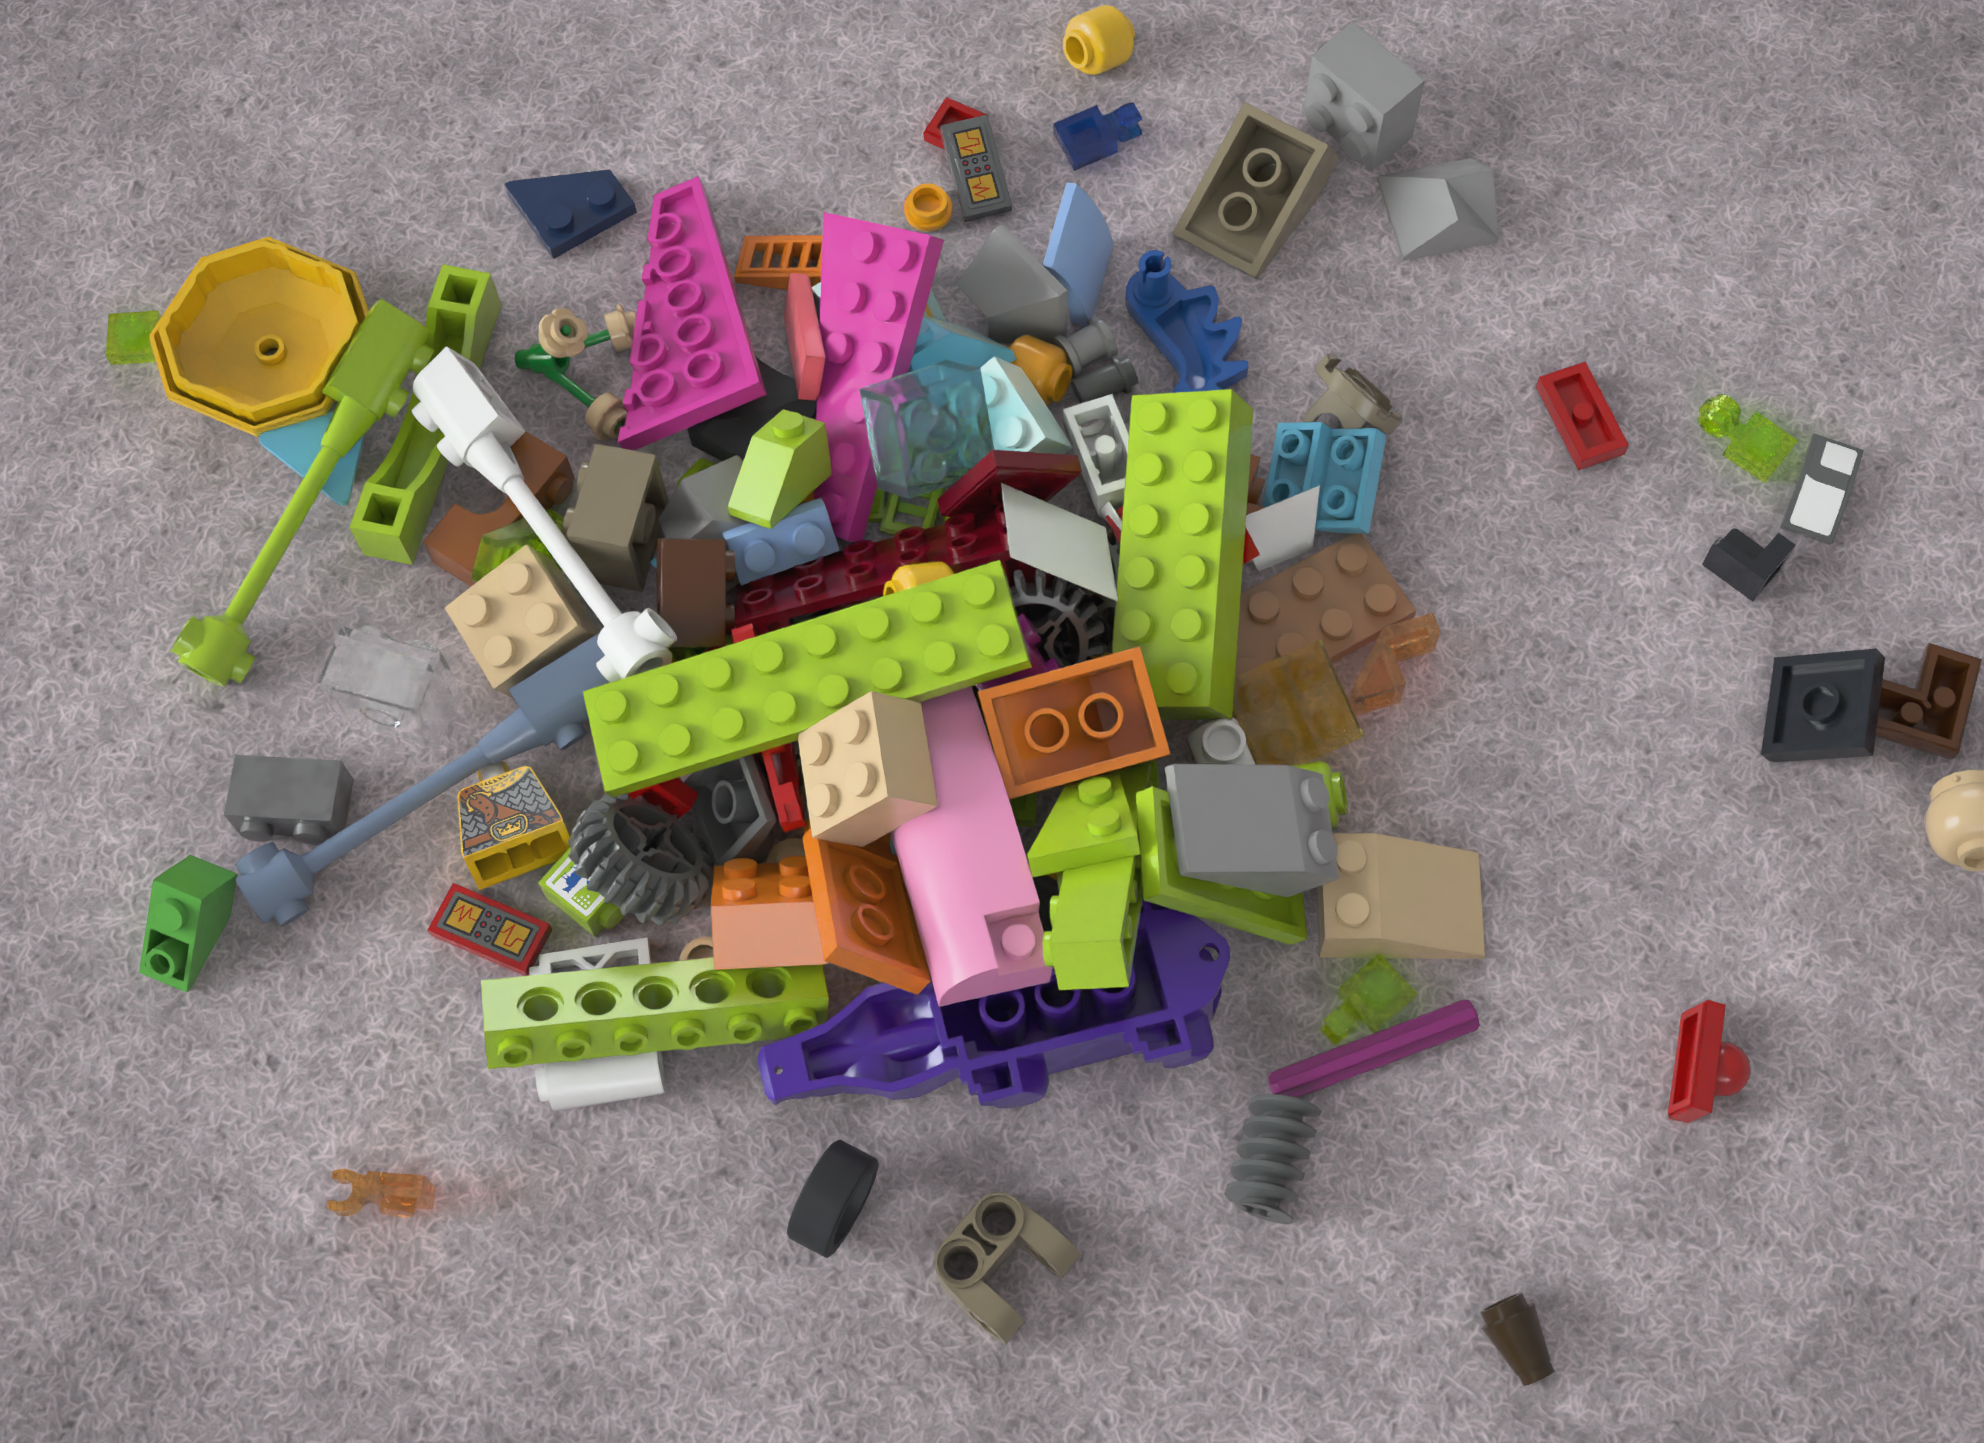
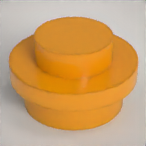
M926 183L918 185L910 192L904 202V215L907 222L913 228L920 231L931 232L939 230L952 217L953 206L951 198L941 187L935 184Z

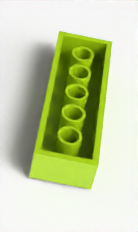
M1232 389L1132 395L1117 580L1118 602L1116 601L1112 654L1140 646L1161 720H1205L1215 718L1232 720L1254 411Z

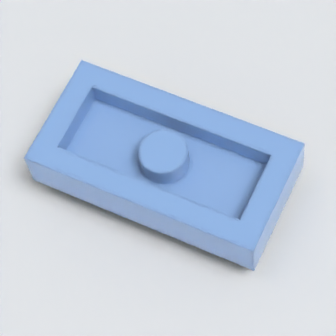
M821 498L796 506L772 529L750 522L722 532L724 540H726L727 549L734 550L735 572L741 585L840 551L826 506Z

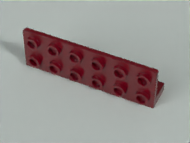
M1001 503L995 510L977 516L971 513H962L948 518L941 525L926 529L919 526L902 529L894 537L877 542L871 540L856 541L846 546L843 551L818 557L815 560L795 565L787 570L761 577L744 585L739 583L736 585L734 624L736 628L752 623L758 636L794 625L792 621L794 617L883 594L886 582L891 581L896 570L904 565L944 562L956 574L1000 560L1005 570L1009 588L1015 586L1014 571L1022 570L1026 583H1034V573L1038 568L1010 557L1004 503ZM1045 572L1046 585L1050 586L1055 576ZM1035 603L1020 605V606H1018V607H1015V609H1016V608H1020V607H1024V606H1027V605L1035 604Z

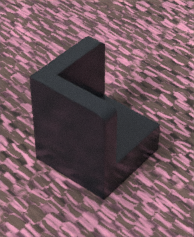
M1734 528L1724 539L1719 537L1712 544L1702 565L1753 602L1782 569L1796 544L1778 532L1764 549L1744 533Z

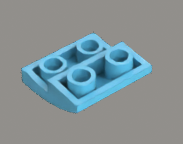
M1322 422L1278 423L1263 507H1268L1320 486L1315 531L1369 534L1387 435L1377 428L1332 429Z

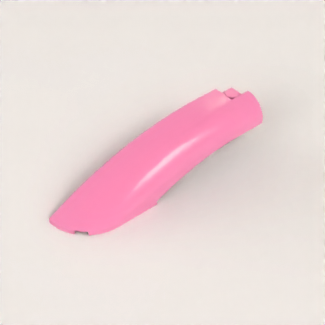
M883 594L832 607L831 613L883 597ZM970 686L919 702L922 706L938 807L902 824L899 828L890 832L913 909L938 1005L940 1007L1050 982L1053 967H1046L1043 958L1044 930L1038 913L1040 901L1005 785L972 687Z

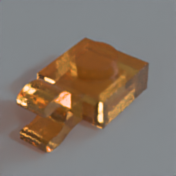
M349 1169L332 1171L331 1178L336 1183L352 1185V1193L346 1200L327 1201L326 1207L338 1216H352L368 1203L380 1206V1213L395 1217H413L415 1208L433 1209L436 1187L425 1175L368 1171L367 1175H363Z

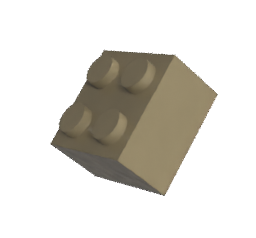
M595 444L590 461H584L580 466L577 479V489L580 493L575 508L569 507L566 511L563 521V535L568 539V542L599 584L643 592L651 566L650 561L653 559L656 549V538H659L662 529L658 519L669 502L659 464L654 454Z

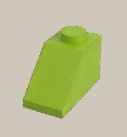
M783 409L757 431L751 438L728 504L729 515L772 529L830 477L832 470L826 424Z

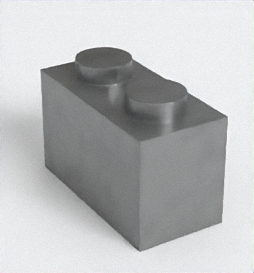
M235 755L224 816L240 836L248 840L267 842L273 839V835L293 836V839L301 843L320 845L326 841V838H331L345 829L354 779L341 760Z

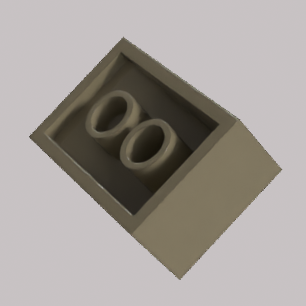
M1244 102L1172 234L1258 279L1314 205L1340 158L1328 144Z

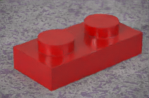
M1586 361L1539 377L1536 389L1578 471L1625 455L1629 444Z

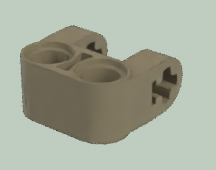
M993 1192L980 1199L943 1241L936 1252L934 1265L939 1285L949 1297L993 1338L1007 1345L1025 1321L1011 1305L986 1285V1283L1018 1246L1059 1278H1063L1081 1257V1254L1062 1233L1015 1197L1004 1192ZM999 1211L1011 1215L1015 1220L1013 1229L1002 1236L992 1235L987 1232L983 1227V1223L991 1213ZM968 1255L973 1258L978 1264L974 1275L965 1280H955L946 1273L945 1268L949 1260L954 1256Z

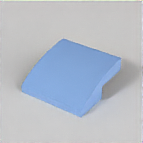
M1067 182L1042 265L1067 289L1070 322L1088 326V320L1093 317L1113 249V241L1109 227L1096 204L1077 184Z

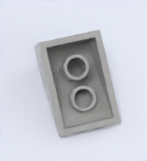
M1172 764L1165 767L1179 873L1181 876L1283 897H1290L1340 879L1336 860L1338 849L1332 835L1328 810L1329 793L1324 784L1323 774L1291 765Z

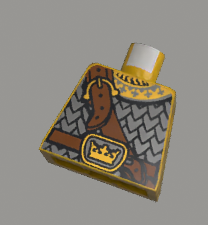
M504 761L493 765L489 763L478 770L479 783L463 788L457 795L461 852L478 890L556 862L571 847L568 843L570 835L563 818L531 767L522 766L510 771L508 764Z

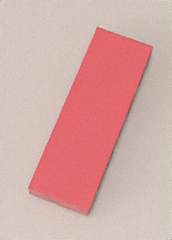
M790 273L783 317L798 399L816 400L819 397L825 353L810 278L805 274Z

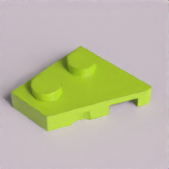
M1120 774L1109 777L1094 776L1083 780L1081 783L1064 787L1027 854L1032 878L1141 854L1137 832Z

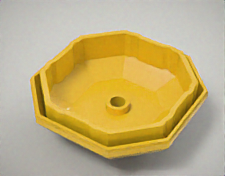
M268 236L201 257L152 330L149 339L168 400L257 437L263 432L307 421L328 413L335 400L323 394L322 390L367 316L369 309L355 271ZM279 348L278 351L273 355H264L267 351L271 349Z

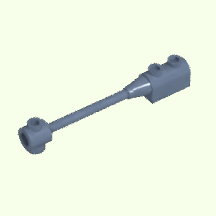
M600 633L510 688L509 692L519 708L478 741L479 745L301 856L285 848L278 850L274 842H269L242 857L235 864L241 874L236 877V882L259 918L264 923H268L276 918L282 927L309 911V907L304 899L314 893V874L489 763L492 765L536 747L542 745L546 747L554 741L559 749L563 750L586 736L587 731L582 724L588 721L589 718L583 691L610 683L596 666V663L605 656L597 643Z

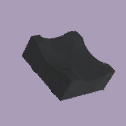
M756 357L767 395L687 428L691 445L721 461L736 455L740 456L744 461L752 436L783 409L816 420L817 398L816 400L798 399L795 379L780 373Z

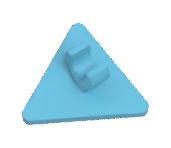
M334 411L307 421L263 432L259 437L260 443L265 449L304 478L322 448L320 444ZM365 435L344 458L339 459L321 490L322 493L340 506L347 505L350 501Z

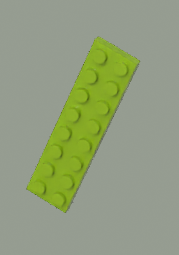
M997 560L583 691L604 791L611 798L797 741V735L870 691L922 702L1022 671L1032 666L1005 570L1001 561Z

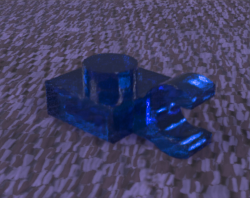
M1134 102L1124 104L1104 116L1098 106L1095 105L1053 123L1054 136L1072 169L1076 171L1118 153L1117 140L1125 142L1141 136L1142 130L1137 122L1142 120V116Z

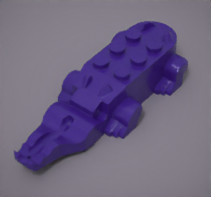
M1143 896L1129 987L1059 990L1053 966L1050 982L939 1007L932 979L918 995L884 982L865 988L852 1002L826 1023L784 1040L762 1046L758 1054V1065L764 1092L768 1100L774 1105L789 1099L823 1097L842 1093L873 1094L893 1100H902L928 1094L959 1077L961 1084L968 1086L969 1094L971 1096H978L981 1106L995 1105L997 1108L1006 1109L1026 1106L1043 1099L1048 1089V1075L1132 1053L1134 1055L1142 1054L1145 1063L1163 1062L1165 1068L1190 1065L1206 1059L1214 1049L1210 1022L1215 1016L1221 998V984L1231 957L1230 947L1223 936L1197 916L1144 901ZM1206 947L1214 948L1217 951L1218 958L1216 960L1205 949ZM779 1069H782L780 1074H776Z

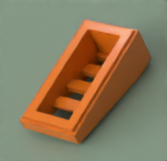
M823 235L745 236L734 275L735 282L787 290L790 273L807 275L810 278L812 288L821 282ZM755 251L764 252L760 268H751ZM774 254L782 255L779 268H771ZM792 257L800 258L798 267L790 268ZM810 259L818 261L817 267H809Z

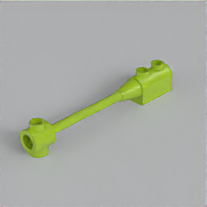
M382 298L371 307L322 390L323 394L338 402L329 425L324 432L320 444L322 448L224 615L204 616L202 620L191 615L170 652L179 656L177 662L181 666L211 683L225 688L230 679L239 684L242 682L256 657L246 651L251 644V640L243 627V623L339 459L344 458L375 422L381 421L385 413L392 418L396 417L410 393L400 387L409 371L418 375L425 368L434 352L433 348L425 344L430 336L429 330L420 322Z

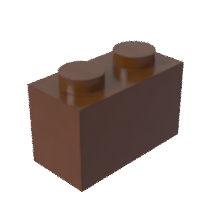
M656 538V613L668 623L677 636V641L670 647H725V635H732L731 630L735 629L734 603H726V582H734L735 554L734 550H726V540L715 538Z

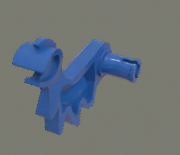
M1152 250L1144 253L1139 260V271L1127 283L1125 306L1131 317L1177 371L1180 379L1171 393L1223 390L1247 377L1248 362L1246 360L1226 361L1237 346L1242 318L1234 317L1224 322L1215 323L1219 298L1214 286L1208 285L1186 290L1170 274L1171 260L1167 256L1163 261L1164 252Z

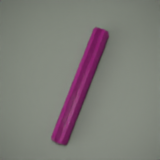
M1463 999L1277 1069L1268 1075L1270 1090L1272 1094L1300 1098L1469 1034L1480 1027L1477 1011L1469 1000Z

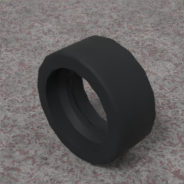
M842 1140L833 1142L823 1153L802 1188L788 1222V1237L825 1258L833 1255L850 1232L870 1194L879 1167L878 1160Z

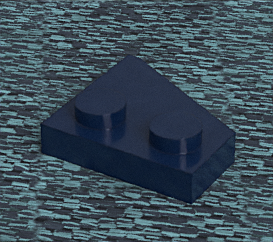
M610 169L514 180L504 184L507 195L553 259L637 213L635 203Z

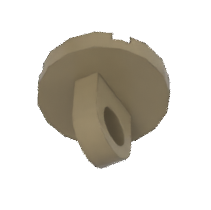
M1327 353L1315 366V371L1329 388L1308 410L1303 422H1317L1322 414L1332 413L1341 421L1342 429H1363L1370 423L1383 433L1391 435L1402 423V414L1397 410L1388 413L1393 406L1389 403L1390 400L1358 370H1353L1350 367L1345 371L1340 370L1336 366L1340 363L1341 358L1335 354Z

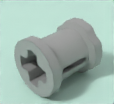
M1097 315L1088 320V326L1067 337L1058 335L1052 339V345L1060 347L1066 353L1067 364L1072 366L1071 378L1079 376L1081 368L1102 357L1110 359V357L1118 354L1115 338L1110 328Z

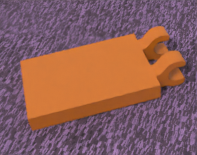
M808 819L805 822L806 826H804V836L802 839L824 961L918 995L931 982L898 857L891 853L890 833L864 847L812 838L810 820Z

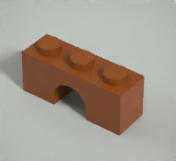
M526 431L510 448L524 476L525 484L545 511L548 512L554 504L560 505L568 498L575 478L565 454ZM507 496L506 501L501 507L486 514L469 512L454 503L423 543L435 565L471 587L512 556L522 543L528 544L533 541L537 534L510 497Z

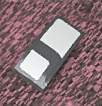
M1813 434L1797 474L1796 485L1780 528L1831 545L1846 508L1864 450Z

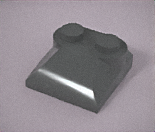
M757 753L691 773L684 783L699 794L691 809L702 840L705 843L707 854L713 859L711 864L713 871L714 866H722L725 862L737 858L753 859L757 864L763 863L774 844L772 827L778 819V813Z

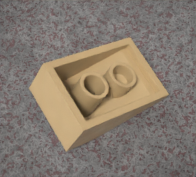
M1332 833L1338 849L1336 860L1340 879L1316 887L1319 958H1485L1478 852L1377 833Z

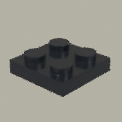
M1874 648L1775 657L1761 755L1770 762L1873 756L1885 657L1881 652Z

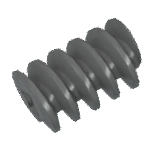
M1279 1094L1256 1095L1251 1098L1248 1107L1254 1116L1245 1119L1242 1129L1249 1138L1240 1140L1236 1150L1242 1160L1233 1162L1230 1172L1237 1181L1227 1184L1224 1195L1230 1202L1252 1216L1274 1223L1289 1224L1292 1223L1293 1217L1281 1210L1279 1205L1280 1203H1297L1299 1195L1287 1188L1285 1183L1286 1181H1303L1305 1175L1301 1170L1291 1165L1292 1159H1309L1311 1153L1296 1142L1298 1138H1314L1317 1131L1302 1121L1303 1116L1319 1117L1321 1110L1309 1101L1297 1097Z

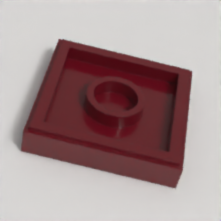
M991 450L937 499L941 516L952 517L962 513H971L977 516L993 511L999 504L1003 503L1001 483L1048 502L1079 476L1082 469L1078 455Z

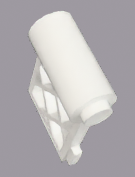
M648 937L539 954V966L529 967V974L553 973V969L575 965L582 970L610 968L616 959L638 956L639 965L651 964L650 943ZM594 962H599L596 966L590 964ZM662 1051L640 1053L632 1056L620 1055L582 1059L575 1062L544 1063L543 1068H537L535 1071L540 1102L549 1101L553 1111L666 1093Z

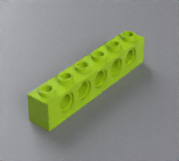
M714 957L481 980L483 1025L488 1069L517 1068L524 1065L563 1061L575 1062L591 1058L620 1055L632 1056L655 1051L690 1050L697 1047L736 1043L747 1044L755 1041L784 1039L828 1021L829 996L822 964L714 970Z

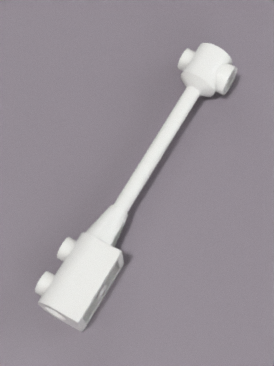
M446 346L414 380L413 392L420 401L412 409L415 418L431 432H435L440 428L445 437L437 444V448L448 461L457 467L465 463L467 466L475 468L503 493H507L604 625L598 636L597 643L605 656L596 663V666L610 683L671 664L672 653L668 648L677 641L675 632L660 615L650 608H647L642 613L631 611L622 614L525 484L524 476L510 447L526 431L476 364Z
M1110 394L1063 409V422L1065 433L1073 447V453L1078 455L1082 469L1081 473L1099 517L1104 518L1109 525L1105 517L1109 515L1121 530L1122 520L1115 510L1122 507L1124 503L1129 434L1114 397ZM1099 419L1096 423L1083 428L1081 427V425L1087 421ZM1215 718L1197 720L1199 725L1187 739L1197 764L1255 765L1246 743L1245 733L1239 726L1237 719Z

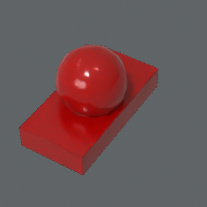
M1707 999L1681 1013L1668 1108L1669 1119L1690 1123L1712 1113L1714 1096H1732L1737 1094L1749 1080L1751 1075L1750 1060L1743 1049L1731 1042H1721L1725 1004Z

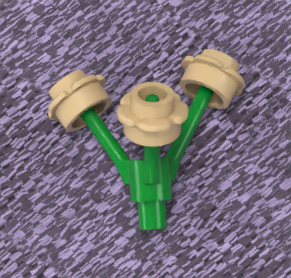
M617 304L616 311L604 314L608 329L588 335L587 326L581 318L574 316V313L569 309L556 308L552 311L551 315L546 314L543 316L539 323L538 338L540 344H533L529 349L518 350L514 357L515 364L520 370L531 369L535 374H545L546 378L562 386L586 405L588 410L585 416V423L595 433L596 439L601 441L607 440L610 437L616 439L619 436L620 427H625L627 410L623 405L624 398L620 400L612 393L607 392L595 399L565 375V371L569 367L570 357L578 355L584 348L611 339L617 353L632 348L636 321L635 310L625 313L623 306Z

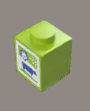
M570 847L542 877L538 884L550 902L592 936L596 937L604 927L608 930L615 927L624 916L616 905L612 903L604 904L605 898L599 892L587 889L589 881L575 873L578 864L574 863L568 856L572 849Z

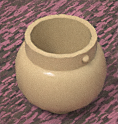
M1984 770L1955 772L1940 779L1933 785L1929 793L1931 803L1926 811L1924 820L1927 838L1931 848L1944 861L1960 866L1968 871H1984Z

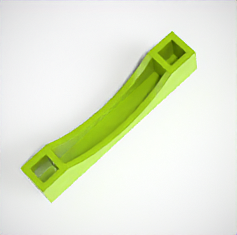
M442 264L427 306L425 327L429 330L430 336L425 344L434 349L427 365L447 346L475 363L480 370L502 306L491 273ZM412 392L397 437L386 458L364 484L349 527L365 556L410 565L414 564L448 464V460L437 448V444L445 437L440 428L435 432L429 431L412 413V409L420 403L414 392Z

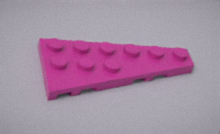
M699 176L654 195L647 239L651 245L649 264L644 265L642 273L645 293L644 299L638 301L629 361L633 367L631 388L625 389L623 402L627 410L625 427H620L618 443L622 449L637 450L767 395L707 191Z
M823 212L819 328L825 353V364L819 397H817L816 420L826 424L832 475L814 490L813 500L818 498L823 500L835 537L856 542L863 540L944 240L928 234Z

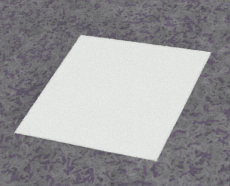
M1001 483L1010 557L1118 602L1106 527Z

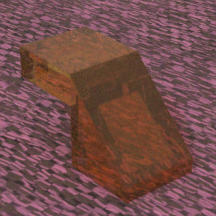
M1434 613L1383 627L1351 690L1347 705L1350 718L1400 703L1406 682L1398 662L1434 652L1441 632Z

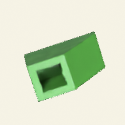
M189 855L153 879L139 973L186 993L191 990L231 917L237 873Z

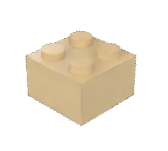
M527 544L444 607L492 687L511 698L513 696L509 692L510 688L599 633L555 561Z
M870 691L797 735L812 838L864 847L894 831L911 819L938 807L921 703Z

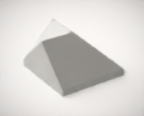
M1468 158L1378 176L1377 181L1403 261L1498 242L1499 234L1493 170L1475 159Z
M1003 224L999 225L992 231L956 285L988 317L989 338L997 343L1012 344L1023 335H1030L1052 344V339L1058 335L1067 337V289Z
M733 456L682 479L658 519L666 538L724 539L722 532L750 523L731 516L728 512V504L743 464L740 456ZM736 572L734 582H726V596L735 590L736 585L740 583Z

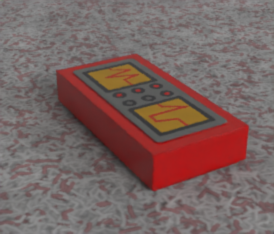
M452 883L427 930L431 936L523 976H528L529 967L534 966L553 929L545 921Z

